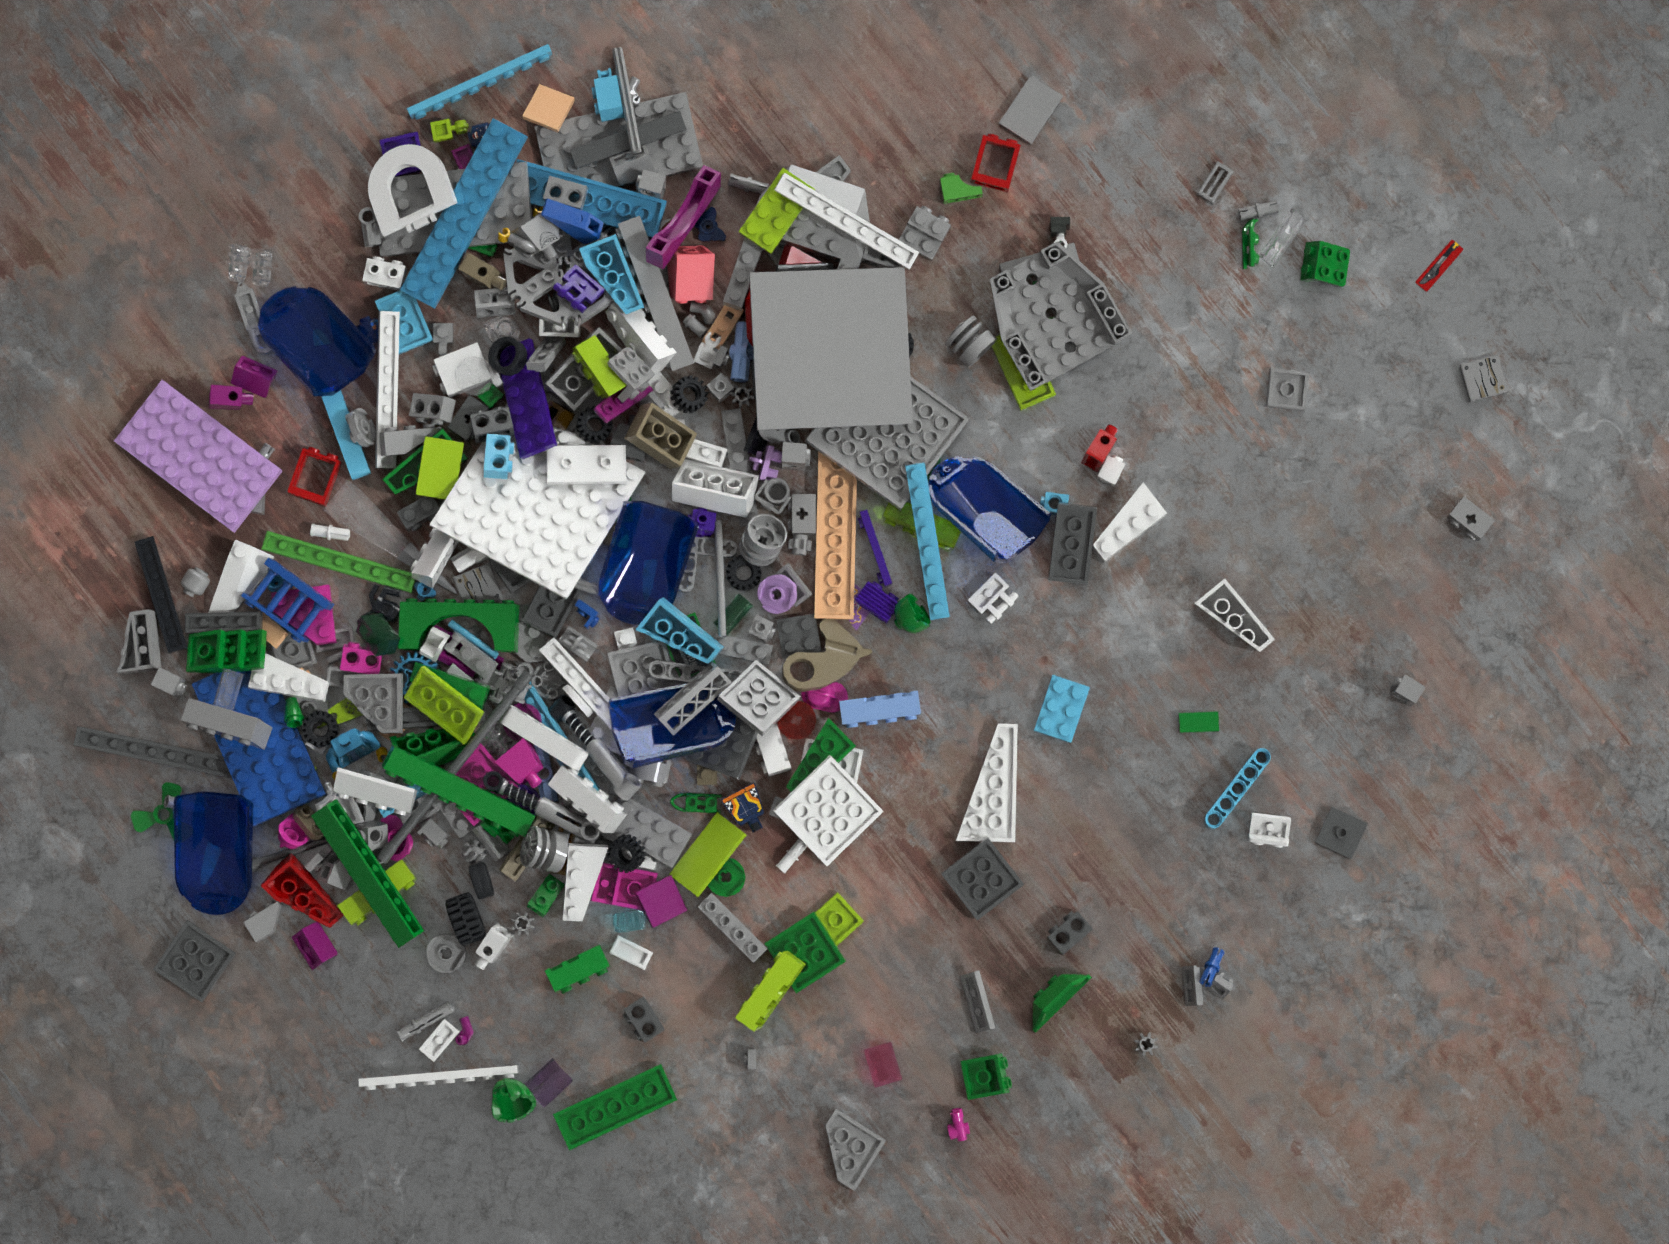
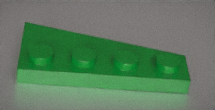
M828 718L786 788L792 792L829 755L839 763L856 745Z

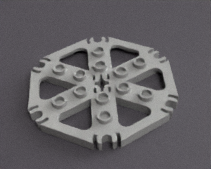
M603 224L598 240L585 245L581 244L572 250L570 235L559 228L560 239L552 244L557 255L549 260L546 259L542 251L531 255L525 250L508 243L514 247L511 250L505 248V254L503 253L510 300L520 299L516 303V307L520 308L521 312L561 327L562 319L564 320L565 327H568V320L573 319L575 325L578 326V318L580 317L582 325L610 306L615 301L606 290H604L603 298L587 308L584 313L577 309L574 310L570 306L571 303L559 296V310L557 312H550L537 307L533 302L551 291L557 282L562 286L566 284L562 281L564 272L561 269L563 265L562 260H564L567 267L566 273L576 264L601 285L586 267L579 248L607 238L612 234V229H608V226ZM517 261L541 272L525 283L518 284L514 279L513 263ZM573 289L569 291L574 297H578V294Z

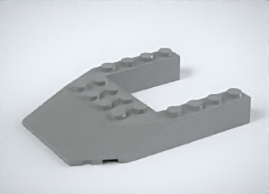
M790 165L786 169L813 187L816 192L870 223L864 188L794 165ZM768 188L760 195L757 204L759 203V201L761 200V198L764 196V194L766 193V191L768 190ZM804 208L780 241V243L840 262L837 270L859 269L866 244ZM746 237L744 238L723 300L724 306L739 311L743 309L745 298L750 288L749 273L755 272L763 250Z

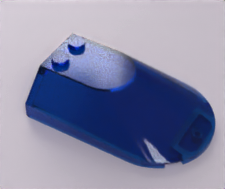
M296 286L285 288L272 295L260 310L258 328L262 339L313 396H333L364 374L376 353L374 344L327 295L312 287H308V289L297 288Z
M975 456L973 458L951 457L938 464L930 475L928 486L933 505L994 563L1007 564L1033 544L1050 521V512L996 466L982 458Z
M623 501L599 577V596L607 608L606 610L622 622L639 625L659 599L664 597L673 605L699 528V523L679 511L645 501Z
M687 683L610 698L608 703L612 734L624 764L631 768L718 747L732 734L736 715L717 700V696L675 735H672L654 713ZM701 690L698 694V700H705L708 697V690ZM687 703L684 706L683 713H690L693 710L694 703ZM673 716L667 721L671 728H674L679 723V716Z
M201 791L178 795L174 798V862L177 888L180 894L185 896L191 903V906L200 912L210 915H223L234 911L246 900L252 885L253 803L242 795Z

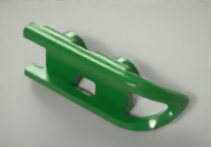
M1258 219L1248 221L1242 230L1243 269H1247V266L1255 267L1259 263V254L1254 251V245H1257L1259 242V236L1254 232V226L1259 221Z
M679 793L670 799V804L676 810L682 812L721 813V810H717V798H722V794ZM679 797H686L685 808L675 805L674 800ZM698 797H706L705 800H698ZM703 805L705 809H697V806Z

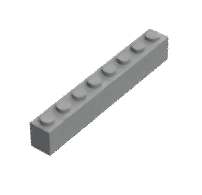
M637 216L618 223L619 228L616 229L619 240H624L625 247L622 248L625 257H630L633 264L629 267L633 277L637 276L639 283L636 286L639 294H644L646 302H643L646 313H651L653 318L651 321L656 326L655 331L658 332L659 336L663 335L667 340L665 344L669 349L673 348L677 352L666 365L667 369L671 368L674 371L693 364L691 352L659 267L646 262L645 248L649 243V239L641 217Z

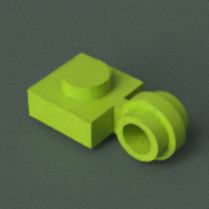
M450 119L430 122L433 141L436 143L454 139L452 131H456L458 135L468 133L469 124L466 123V120H458L454 122L455 125L451 126Z

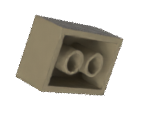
M647 403L640 406L625 439L667 468L673 469L682 466L697 433L655 404Z

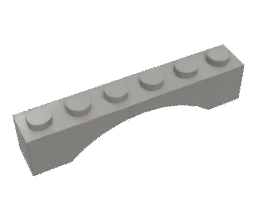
M363 769L360 770V774L388 782L390 781L384 777H381ZM368 801V804L365 805L357 802L364 822L373 821L379 810L375 807L376 803ZM334 853L324 861L317 879L346 890L347 885L351 881V876L338 859L336 853Z

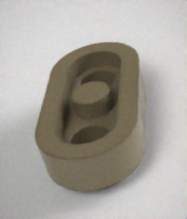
M308 805L297 807L293 812V818L310 839H322L324 835L311 817L315 813Z

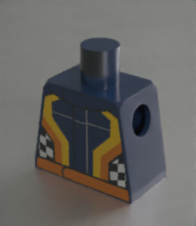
M755 783L721 800L740 827L748 823L752 833L763 828L758 817L765 813Z

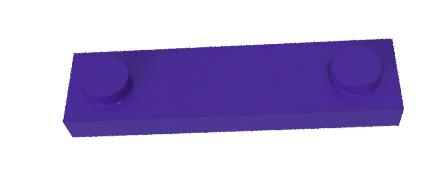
M863 510L857 519L860 528H865L879 572L876 575L879 584H884L885 588L892 586V581L868 510Z

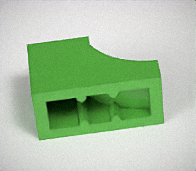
M947 173L940 178L944 204L981 198L983 195L981 186H970L964 183L960 176L955 175V173Z

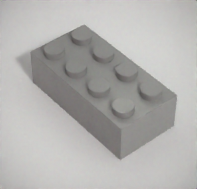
M599 327L594 329L586 338L588 339L596 335L609 354V359L622 351ZM572 354L543 383V386L571 412L593 391L592 387L594 386L591 379L588 380L583 374L582 370L584 368L580 362L577 363Z
M621 798L619 804L624 807L623 811L627 815L614 833L611 834L616 837L624 834L625 836L630 834L631 838L633 836L637 837L636 841L640 840L642 842L640 846L645 847L642 852H646L649 856L673 869L691 839L692 833L631 798L628 801Z

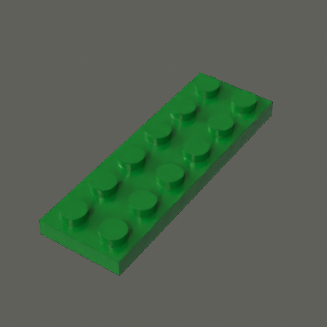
M662 1064L567 1107L553 1114L570 1151L678 1099Z

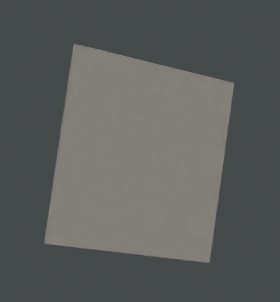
M905 267L749 273L757 430L913 424Z

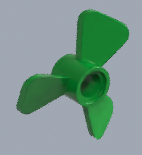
M165 782L162 785V805H158L154 812L133 811L131 813V820L134 829L141 833L155 823L168 826L175 842L181 843L193 833L192 826L176 819V813L173 808L164 807L165 797L170 795L178 798L182 792L181 786ZM164 809H167L169 812V817L166 820L160 818V812Z

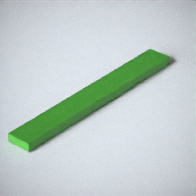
M270 531L266 532L261 550L400 589L408 593L413 592L416 582L412 578L411 572Z

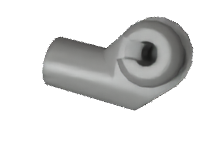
M634 76L630 79L629 86L633 105H637L640 102V96H638L636 88L641 81Z
M691 302L690 312L701 313L705 324L710 325L714 323L715 313L709 305Z

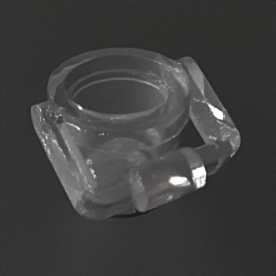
M498 316L487 321L484 325L492 343L502 337H512L516 340L519 335V326L511 318ZM496 322L493 330L490 325Z

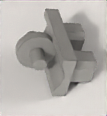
M570 626L567 627L558 640L561 645L586 662L598 647L597 644Z

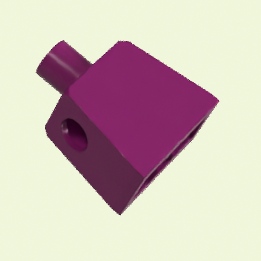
M212 384L210 386L209 409L240 410L241 404L253 405V393H242V387ZM231 395L235 396V397H236V400H235V401H231V400L229 399V396H231Z

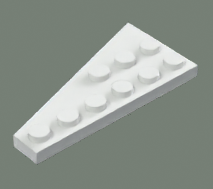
M1018 724L997 725L956 841L982 842L988 837L991 842L1015 843Z

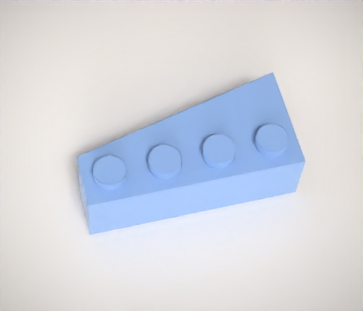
M918 691L839 701L842 725H846L847 728L858 727V723L866 722V726L878 724L877 720H885L886 723L897 722V718L905 717V721L917 719L916 715H921Z

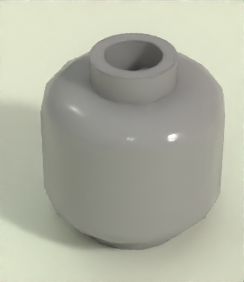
M198 567L188 569L181 580V586L185 588L183 592L191 597L202 595L210 583L209 574Z

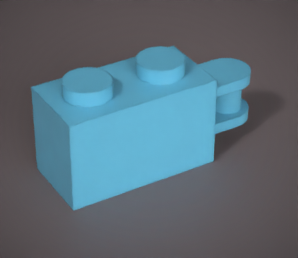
M608 68L606 71L597 70L598 78L594 79L595 87L591 88L593 99H597L598 102L594 103L596 115L600 114L601 122L625 118L617 75L612 76L611 68Z

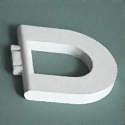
M408 144L395 147L380 157L371 171L368 182V194L379 228L384 237L405 227L410 233L414 231L412 225L417 230L430 224L429 217L432 222L436 221L435 213L457 204V199L442 161L434 153L422 146ZM404 168H419L425 176L434 203L400 219L391 194L392 180Z

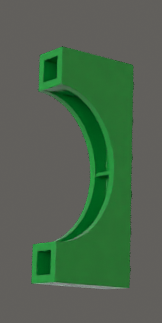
M407 598L406 602H400L398 649L403 651H420L426 635L434 625L451 617L463 616L478 620L488 629L494 641L495 651L518 653L520 606L514 604L513 600H502V603H495V600H483V603H475V600L464 599V603H456L455 599H444V602H437V599H425V602H418V599Z

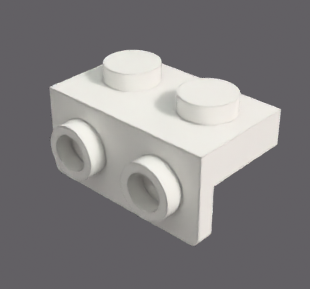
M1252 813L1249 842L1255 845L1270 844L1277 848L1288 846L1291 817Z

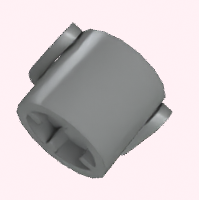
M780 478L771 479L769 482L766 479L755 494V499L761 503V506L768 511L772 510L776 514H780L792 498L788 484ZM763 489L766 499L759 496ZM781 505H782V507H781L780 509H777L776 507H774V506H781Z

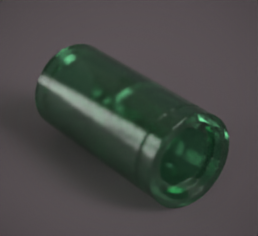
M738 594L725 608L727 636L753 607L741 594ZM718 618L713 622V624H714L717 628H718Z

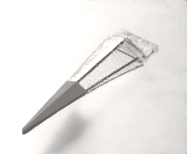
M349 480L345 482L323 509L338 523L410 567L415 560L418 561L421 554L365 493ZM440 575L436 583L457 594V591Z

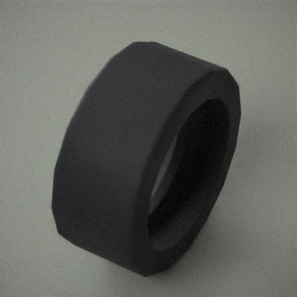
M502 337L492 344L489 349L488 360L494 370L505 376H512L523 369L528 355L525 346L512 337ZM512 345L516 349L515 358L510 365L503 367L500 365V355L506 347Z

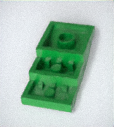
M220 629L189 634L186 672L221 673L264 669L267 631L261 629L246 632L240 629L225 632Z

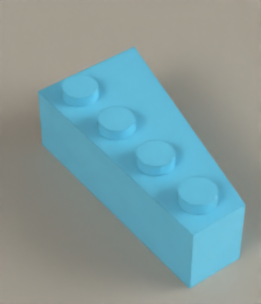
M664 597L658 600L635 629L707 664H710L724 648L722 644Z

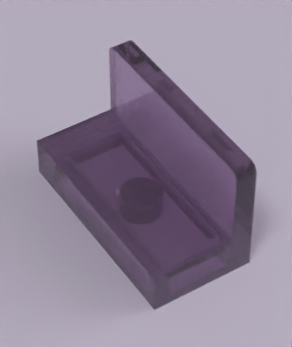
M552 1058L524 1085L531 1090L535 1099L543 1107H546L573 1080Z

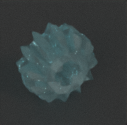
M632 910L615 913L612 921L615 932L622 933L644 929L646 919L642 910Z

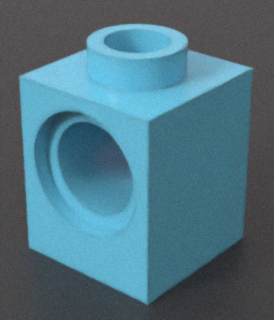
M1046 492L1045 497L1041 496L1040 508H1043V514L1056 515L1057 508H1051L1048 502L1051 499H1056L1060 503H1068L1069 495Z

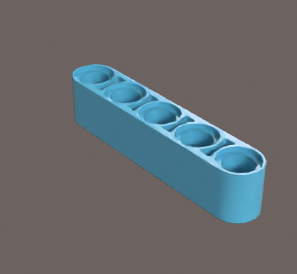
M339 385L320 391L352 480L371 474L362 446L358 442L353 443L350 439L349 434L351 431L345 419V415L349 413Z
M1260 748L1250 756L1205 815L1204 824L1207 828L1216 829L1224 822L1270 762L1271 755L1268 750ZM1262 752L1266 755L1264 763L1257 761V753ZM1246 768H1251L1254 771L1253 778L1250 779L1244 775ZM1238 783L1242 786L1240 794H1235L1232 791L1233 784ZM1222 799L1229 800V809L1224 810L1221 808L1220 801ZM1213 814L1218 817L1217 825H1211L1208 822L1209 815Z

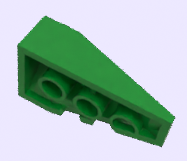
M415 662L410 682H413L419 669L422 666H426L481 710L484 709L491 686Z

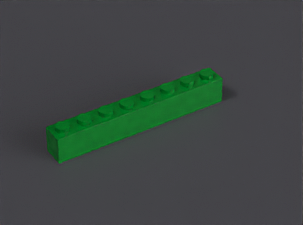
M393 744L382 764V767L385 769L384 773L395 778L398 775L403 778L402 781L410 786L416 784L421 787V791L429 795L433 792L439 795V800L445 803L451 801L456 804V808L464 812L468 809L474 812L473 816L480 820H484V818L491 820V825L499 829L503 826L509 829L508 833L515 837H519V835L525 837L535 818L534 813Z
M335 799L311 815L326 841L330 844L397 947L400 948L424 932V929L339 801Z

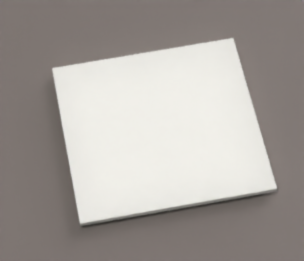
M498 420V421H497V423H500V424L506 422L505 420ZM553 426L557 446L594 445L589 441H583V438L568 430L563 431ZM514 435L510 437L511 443H514V453L509 456V461H513L512 473L508 472V479L484 478L486 442H482L431 521L430 526L567 599L645 475V471L626 462V484L547 485V450L523 460L519 457ZM499 445V446H496L495 448L498 449V450H502V449H504L505 447ZM500 463L494 465V467L501 468L503 466Z

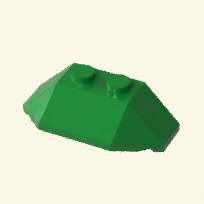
M1061 974L1059 977L1054 975L1047 982L1049 986L1044 991L1040 989L1033 996L1035 1000L1032 1002V1031L1036 1033L1092 977L1083 974Z

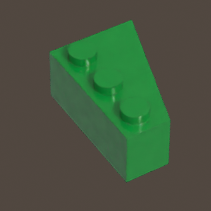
M598 945L551 969L545 970V973L554 991L557 993L561 991L564 994L572 990V985L576 983L583 985L589 982L590 976L597 974L599 977L607 973V968L611 966L601 945Z

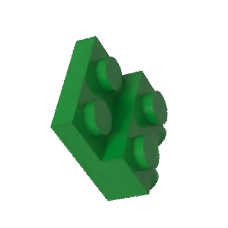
M1002 1053L960 1061L968 1100L1010 1092L1009 1088L1012 1087V1081L1009 1076L1007 1077L1005 1070L1008 1068V1061L1006 1057H1003Z

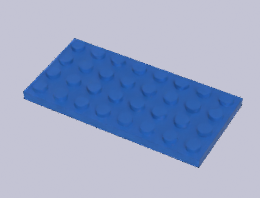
M252 670L215 673L192 683L199 701L259 718L272 727L265 750L251 745L240 744L236 740L229 741L223 739L218 734L214 736L252 825H259L326 795L298 728H290L284 722L286 704L284 696L282 694L249 689L248 685Z

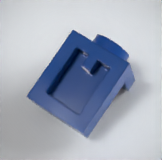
M579 599L575 604L578 608L576 612L585 618L590 616L584 627L586 629L594 628L600 620L598 618L599 613Z

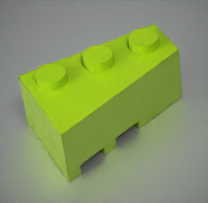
M596 335L589 337L572 348L574 359L577 363L580 362L584 368L582 370L583 374L588 380L591 379L594 384L592 388L598 397L601 396L602 399L609 397L627 386L608 366L609 354Z

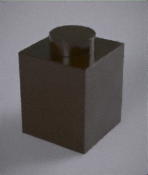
M550 400L548 408L552 425L566 431L575 414L564 406Z

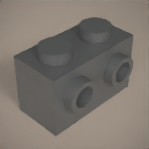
M424 496L397 513L407 531L412 530L414 532L420 529L423 523L431 522L440 507L435 498Z

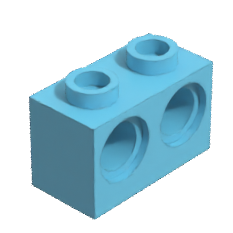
M487 434L484 478L508 479V472L512 473L513 461H509V456L514 453V443H511L510 435ZM501 445L505 448L502 450H498L495 447ZM497 463L503 465L501 468L494 467Z

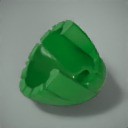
M503 1078L496 1082L492 1089V1115L499 1122L503 1121L505 1123L507 1121L510 1123L515 1122L516 1119L521 1120L536 1107V1099L531 1090L516 1079Z

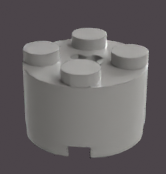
M633 752L629 773L636 776L641 783L647 780L651 781L650 785L662 787L668 781L672 760L668 759L667 762H664L663 757L642 754L640 757H637V753Z

